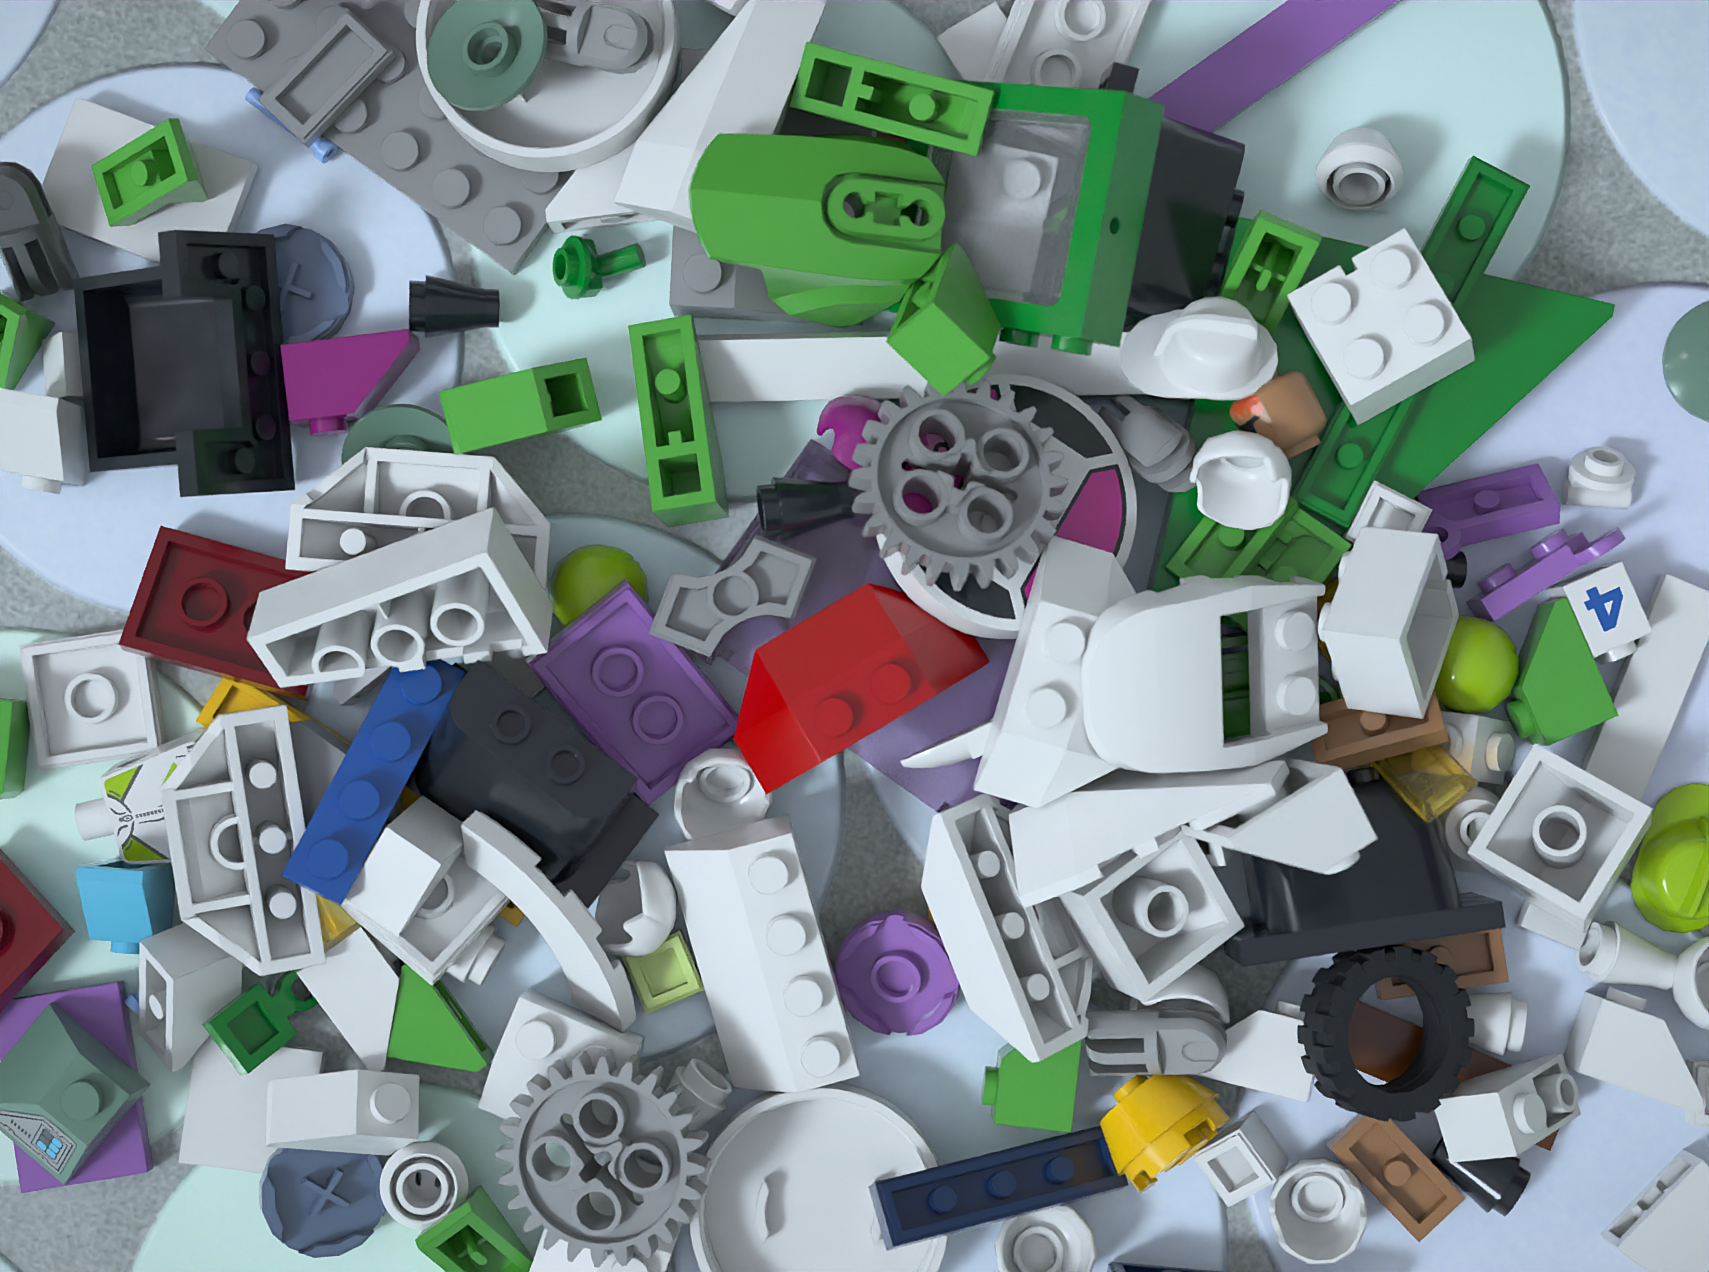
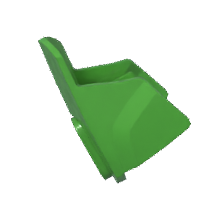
M719 133L702 153L691 177L688 188L690 212L697 236L710 260L761 270L767 287V297L774 301L789 316L834 327H851L898 303L910 285L920 279L941 255L942 226L946 217L944 205L946 183L928 157L917 154L907 144L888 139L852 134L789 136ZM843 201L852 207L854 218L846 214L843 208ZM911 203L920 207L924 213V225H915L908 216H900L901 209H905Z

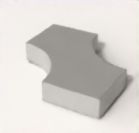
M756 535L744 555L732 566L721 572L701 577L671 573L649 634L710 657L722 636L735 625L747 619L765 615L794 619L817 558Z

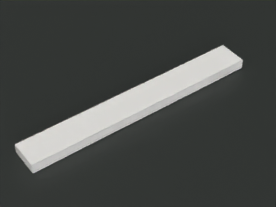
M1135 326L1123 327L1120 348L1093 344L1091 356L1051 349L1053 340L1051 337L1040 336L1038 348L1000 342L998 341V334L993 349L996 360L985 374L1006 373L1031 376L1060 386L1074 395L1145 394L1131 385L1121 370L1120 349L1126 335ZM890 331L697 335L710 402L833 400L837 397L850 395L867 396L872 399H899L903 388L907 385L923 398L924 389L928 382L886 343Z

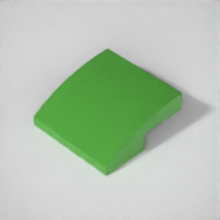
M1289 495L1284 514L1272 526L1253 530L1227 527L1204 516L1165 567L1179 580L1180 578L1205 575L1209 578H1234V575H1251L1276 582H1290V576H1301L1326 586L1339 570L1343 554L1346 551H1352L1353 547L1352 544L1299 508L1298 501ZM1248 611L1224 615L1248 633Z

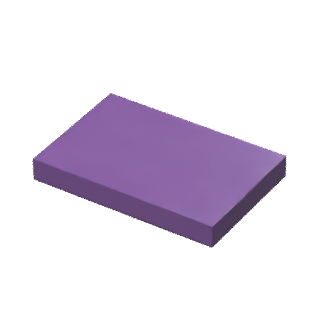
M625 578L603 598L549 640L548 653L530 655L525 661L597 748L638 778L635 792L649 806L678 782L681 771L689 761L709 748H721L734 737L739 715L682 646L649 634L656 615Z
M124 980L13 998L0 1011V1062L49 1003L54 1002L138 1073L129 1010L124 1002L127 999ZM142 1095L69 1183L65 1185L13 1142L21 1193L147 1173L153 1169Z

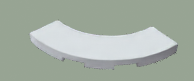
M475 810L461 824L466 865L501 890L538 929L564 971L571 991L572 1002L623 1033L636 1019L634 998L621 962L614 960L610 963L596 939L602 932L601 927L572 889L561 894L543 872L536 867L542 858L498 822L486 814Z

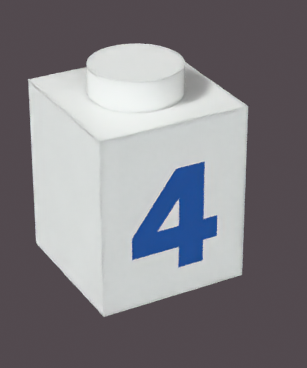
M1622 561L1603 564L1546 589L1550 599L1568 598L1593 658L1598 656L1601 665L1614 662L1638 651L1634 640L1653 632Z

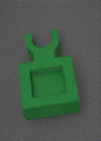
M298 969L285 972L277 980L271 995L268 994L261 983L251 985L202 1024L240 1076L249 1074L298 1034L287 1019L290 1015L310 1010L318 1004L312 993L304 1001L298 1000L293 995L292 984L299 977L297 975Z

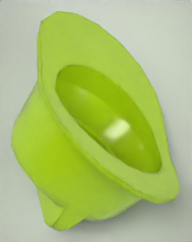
M1690 783L1673 788L1657 802L1652 813L1651 826L1642 839L1633 866L1630 888L1634 905L1646 921L1663 931L1687 933L1703 929L1709 925V785Z

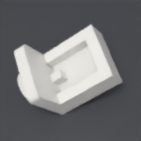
M1441 711L1449 742L1415 750L1412 761L1413 771L1503 785L1505 771L1511 766L1514 756V741L1510 735L1512 723L1479 715Z

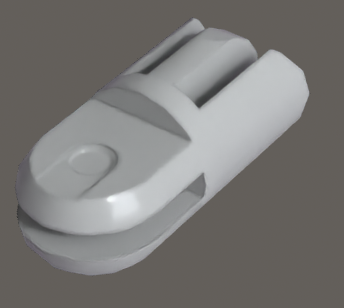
M533 0L537 6L543 9L571 16L570 18L542 12L547 27V38L566 43L565 45L547 41L544 59L616 74L635 73L647 65L654 52L655 35L645 18L630 9L586 0Z
M1128 394L1111 397L1115 405L1126 416L1123 421L1102 406L1098 415L1115 435L1124 451L1129 466L1148 482L1157 483L1168 492H1186L1197 486L1196 483H1191L1189 480L1193 459L1198 452L1196 451V441L1188 430L1158 407H1143Z
M1197 1009L1086 1011L1085 1017L1089 1019L1085 1045L1087 1056L1090 1058L1088 1060L1090 1076L1197 1075L1212 1071L1221 1062L1225 1054L1227 1034L1221 1021L1208 1011Z

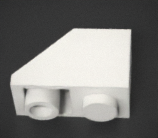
M1563 1053L1550 1054L1464 1080L1451 1095L1445 1093L1439 1098L1441 1105L1435 1109L1451 1163L1518 1156L1581 1115L1578 1105L1577 1085L1568 1072Z

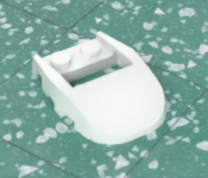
M1205 575L1180 578V586L1159 593L1146 590L1121 599L1114 606L1109 607L1093 625L1085 642L1081 661L1083 721L1087 737L1094 750L1106 762L1127 770L1150 773L1211 771L1257 766L1328 733V723L1319 721L1317 596L1325 595V585L1301 576H1290V582H1276L1251 575H1234V578H1209ZM1248 611L1251 736L1236 742L1223 744L1220 616Z

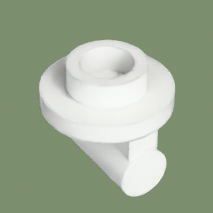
M1597 446L1588 449V451L1578 453L1571 460L1568 478L1562 486L1563 505L1628 509L1632 499L1631 487L1636 474L1635 468L1625 459L1621 452L1613 448Z

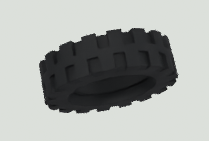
M1398 944L1339 952L1331 958L1334 964L1329 968L1321 967L1313 977L1311 982L1315 984L1311 995H1304L1300 1011L1305 1012L1304 1023L1297 1027L1298 1043L1304 1044L1306 1055L1301 1056V1060L1306 1072L1314 1075L1318 1080L1314 1084L1317 1090L1324 1097L1334 1099L1336 1101L1335 1105L1342 1109L1380 1121L1388 1122L1389 1119L1400 1122L1416 1119V1112L1420 1111L1428 1114L1441 1105L1439 1098L1445 1093L1451 1095L1460 1084L1461 1080L1457 1078L1461 1067L1468 1068L1472 1051L1467 1050L1468 1038L1474 1037L1475 1034L1474 1019L1468 1018L1466 1007L1471 1006V1002L1466 989L1458 988L1455 983L1459 977L1448 965L1437 963L1438 957L1430 952ZM1386 977H1397L1404 980L1416 994L1423 1013V1037L1416 1058L1402 1075L1386 1084L1374 1085L1367 1082L1356 1070L1349 1052L1348 1025L1356 1003L1370 986Z

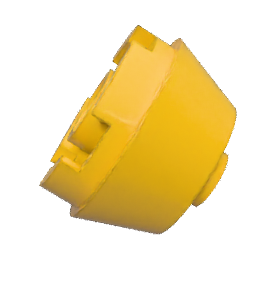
M1136 1075L1114 1093L1113 1097L1118 1104L1102 1118L1100 1126L1118 1176L1125 1174L1137 1190L1142 1193L1159 1181L1155 1176L1163 1170L1168 1172L1176 1165H1182L1218 1134L1216 1129L1223 1127L1231 1119L1216 1102L1219 1094L1189 1075H1153L1149 1079L1146 1075Z

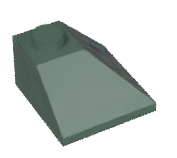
M52 1002L49 1003L0 1062V1131L65 1185L69 1183L151 1084L57 1004Z

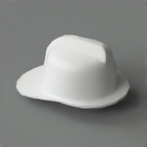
M1205 297L1190 303L1184 310H1173L1163 314L1152 315L1140 321L1124 339L1120 349L1121 370L1130 384L1148 395L1164 398L1241 400L1253 395L1263 384L1272 380L1278 365L1276 343L1268 330L1255 321L1247 308L1237 301L1225 297Z

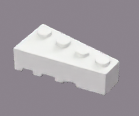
M495 507L260 592L247 640L279 687L282 688L364 677L365 671L368 668L393 666L399 667L400 672L425 669L427 661L463 656L466 664L474 663L478 659L480 661L492 660L493 652L522 649L524 656L548 653L553 605Z

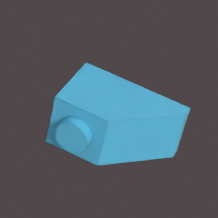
M113 858L77 866L76 881L90 940L111 941L110 951L114 953L139 954V941L172 928L175 897L172 862L129 865L124 863L122 859Z

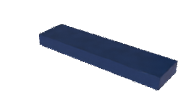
M1099 1125L877 1181L868 1188L886 1251L1118 1191L1129 1184L1125 1174L1118 1176L1103 1131Z

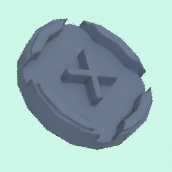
M282 224L259 230L257 234H274L283 344L323 340L333 337L338 333L351 312L354 283L349 263L333 242L312 229Z
M278 1147L268 1158L259 1181L260 1209L271 1233L290 1249L313 1258L340 1256L364 1244L374 1233L373 1229L380 1222L381 1216L383 1215L384 1217L386 1212L380 1194V1178L385 1166L381 1156Z

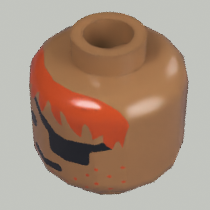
M1276 369L1272 380L1263 384L1253 395L1241 400H1234L1230 407V415L1238 431L1257 433L1272 440L1274 445L1282 450L1287 460L1321 444L1317 434L1326 425V415L1306 376L1301 372L1290 371L1279 375Z

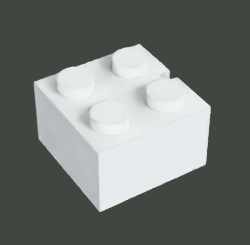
M1405 228L1353 257L1352 261L1355 271L1346 276L1339 265L1287 295L1298 323L1357 425L1475 360L1470 335Z
M1361 526L1352 551H1346L1343 554L1338 572L1339 585L1332 603H1325L1321 610L1318 632L1320 640L1326 642L1332 660V677L1335 681H1339L1347 708L1419 719L1424 718L1449 647L1450 639L1460 616L1451 582L1445 579L1448 570L1438 534Z

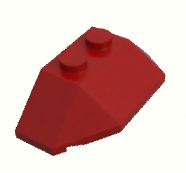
M867 583L755 649L733 739L764 792L768 794L921 705L990 662L974 635L963 633L947 626L921 609L905 592Z

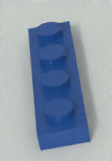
M441 659L427 661L425 669L400 672L399 667H392L281 874L282 877L339 906L342 905L436 728L455 688L463 677L464 671Z

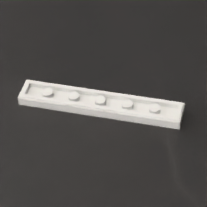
M1669 574L1660 575L1645 610L1653 632L1634 640L1638 651L1626 656L1610 694L1619 716L1598 724L1580 766L1584 771L1640 802L1644 797L1709 640V591ZM1526 899L1515 923L1518 926L1580 951L1590 927L1589 925L1585 933H1582Z

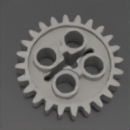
M984 379L979 385L976 394L968 393L965 381H962L944 397L929 382H927L924 389L923 398L909 385L905 386L899 398L901 408L885 400L878 412L882 423L873 420L866 422L862 436L868 443L857 444L852 456V460L863 467L852 470L849 486L866 491L855 498L852 511L853 513H872L873 515L863 529L862 534L864 538L883 534L886 540L879 557L885 559L900 551L905 555L901 574L904 576L908 575L918 564L925 566L926 585L930 587L937 581L941 572L950 573L954 591L961 590L968 573L974 574L982 589L988 588L993 579L994 567L1008 580L1013 578L1019 568L1016 557L1031 565L1040 553L1036 542L1048 544L1056 532V529L1048 521L1059 520L1066 507L1065 504L1053 497L1063 493L1068 485V478L1051 474L1052 471L1060 466L1064 459V453L1044 451L1043 449L1054 433L1053 429L1049 427L1033 431L1029 425L1037 409L1032 406L1018 414L1011 410L1015 392L1011 389L998 401L991 399L990 380ZM925 433H935L943 437L948 443L950 450L942 453L933 452L921 443L919 436ZM999 452L1005 455L1011 461L1013 470L1004 472L991 468L985 461L983 454ZM908 463L914 470L907 472L902 469L901 464ZM952 474L964 478L963 488L965 490H958L953 487L954 478ZM908 493H919L931 502L934 511L926 514L915 513L904 504L902 496ZM1003 493L1013 494L1015 501L1009 502ZM977 511L989 515L995 521L997 531L983 533L976 530L969 523L967 514Z
M607 1049L599 1057L596 1067L593 1066L586 1051L579 1052L573 1058L572 1071L561 1059L556 1060L547 1068L549 1080L537 1073L526 1083L531 1096L520 1093L511 1101L509 1106L519 1117H509L500 1125L499 1131L514 1141L503 1144L495 1152L496 1158L513 1163V1167L505 1171L498 1178V1183L505 1186H517L519 1193L509 1202L507 1207L509 1210L527 1207L532 1213L522 1228L525 1233L536 1229L540 1225L548 1230L544 1239V1249L549 1250L560 1239L568 1242L567 1261L573 1262L583 1248L590 1249L594 1267H600L607 1258L609 1251L613 1250L620 1265L626 1266L634 1256L635 1246L646 1258H649L659 1247L657 1236L671 1244L680 1233L676 1221L688 1224L697 1210L687 1199L700 1200L706 1192L707 1185L693 1176L705 1173L711 1165V1159L694 1153V1150L705 1143L709 1138V1134L707 1131L689 1130L688 1124L700 1110L698 1106L679 1109L675 1102L684 1089L681 1083L666 1091L659 1087L664 1070L661 1066L655 1068L647 1077L640 1075L639 1055L634 1054L622 1068L616 1067V1060L612 1049ZM601 1099L610 1103L617 1112V1124L608 1125L599 1121L592 1111V1100ZM563 1115H571L574 1125L566 1123L563 1120ZM554 1142L563 1146L570 1156V1166L562 1167L553 1163L546 1153V1143ZM646 1149L655 1153L662 1162V1173L653 1174L642 1169L636 1160V1150ZM606 1150L610 1153L613 1160L601 1166L596 1162L594 1156ZM600 1192L608 1196L614 1204L615 1215L607 1216L596 1211L590 1203L589 1193ZM633 1192L642 1194L644 1201L637 1202L633 1198Z

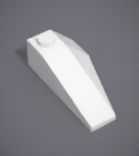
M749 0L637 139L616 195L615 204L696 233L690 212L688 188L699 158L719 133L780 134L790 106L806 42L813 43L827 6L826 2L822 0Z

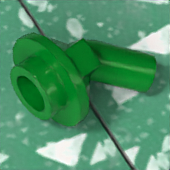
M571 235L565 240L562 248L556 250L552 271L556 284L562 287L567 298L580 299L595 297L603 289L602 280L644 268L646 261L643 250L638 243L598 255L593 239Z

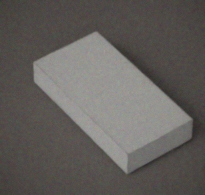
M346 7L265 91L258 101L309 148L397 56Z

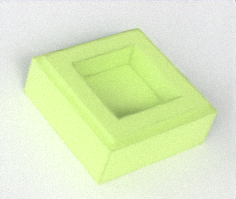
M682 929L670 933L663 944L650 955L622 957L646 1014L705 990L700 971Z

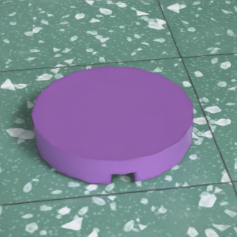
M901 910L874 913L853 926L837 951L835 973L841 1002L854 1019L874 1032L890 1035L891 1031L896 1033L908 1032L906 1036L923 1034L943 1022L959 996L960 984L936 924L923 915Z

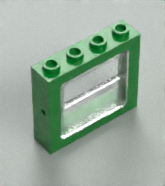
M955 80L996 92L979 158L907 139L904 142L917 154L928 157L946 183L944 192L946 217L942 226L941 253L955 241L966 251L1001 324L998 341L1038 348L1040 336L1053 338L1051 349L1091 356L1093 344L1120 348L1165 105L1126 91ZM911 203L905 209H901L900 216H908L915 225H924V213L920 207ZM904 295L898 303L883 311L898 313Z

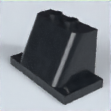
M1113 62L1102 73L1098 90L1126 91L1133 94L1139 68ZM1163 116L1126 314L1146 319L1152 315L1163 314L1173 310H1184L1190 303L1204 298L1207 288L1211 290L1217 289L1226 262V253L1217 251L1224 226L1235 227L1244 200V191L1235 189L1245 153L1244 143ZM1091 127L1086 129L1085 136L1088 137L1056 255L1055 258L1049 261L1037 305L1052 306L1059 300Z
M196 230L158 232L160 266L73 279L90 472L178 466L180 497L295 490L290 421L280 345H283L274 234Z
M478 659L469 671L455 662L453 666L465 673L455 688L405 787L418 797L423 795L461 822H464L475 810L486 814L518 837L542 858L536 867L543 872L561 894L572 889L585 907L589 909L619 870L622 863L629 857L659 817V813L634 795L638 783L636 776Z
M1375 766L1343 772L1378 839L1358 851L1360 857L1354 864L1333 874L1318 873L1241 852L1252 925H1245L1244 928L1225 941L1223 945L1225 955L1245 967L1506 928L1502 901L1473 892L1459 894L1429 774L1413 772L1383 777L1382 766Z

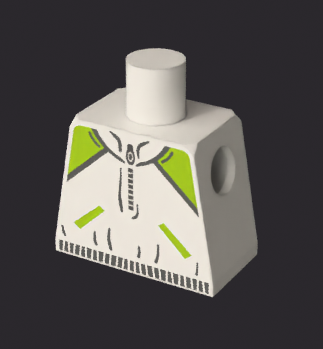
M208 727L196 730L113 765L100 777V787L104 798L77 803L75 806V823L80 837L84 841L114 835L120 857L124 863L129 865L171 862L160 788Z

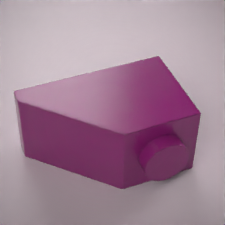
M409 329L280 345L289 421L302 428L309 427L310 436H332L349 432L348 422H355L367 412L375 409L420 351L419 338Z

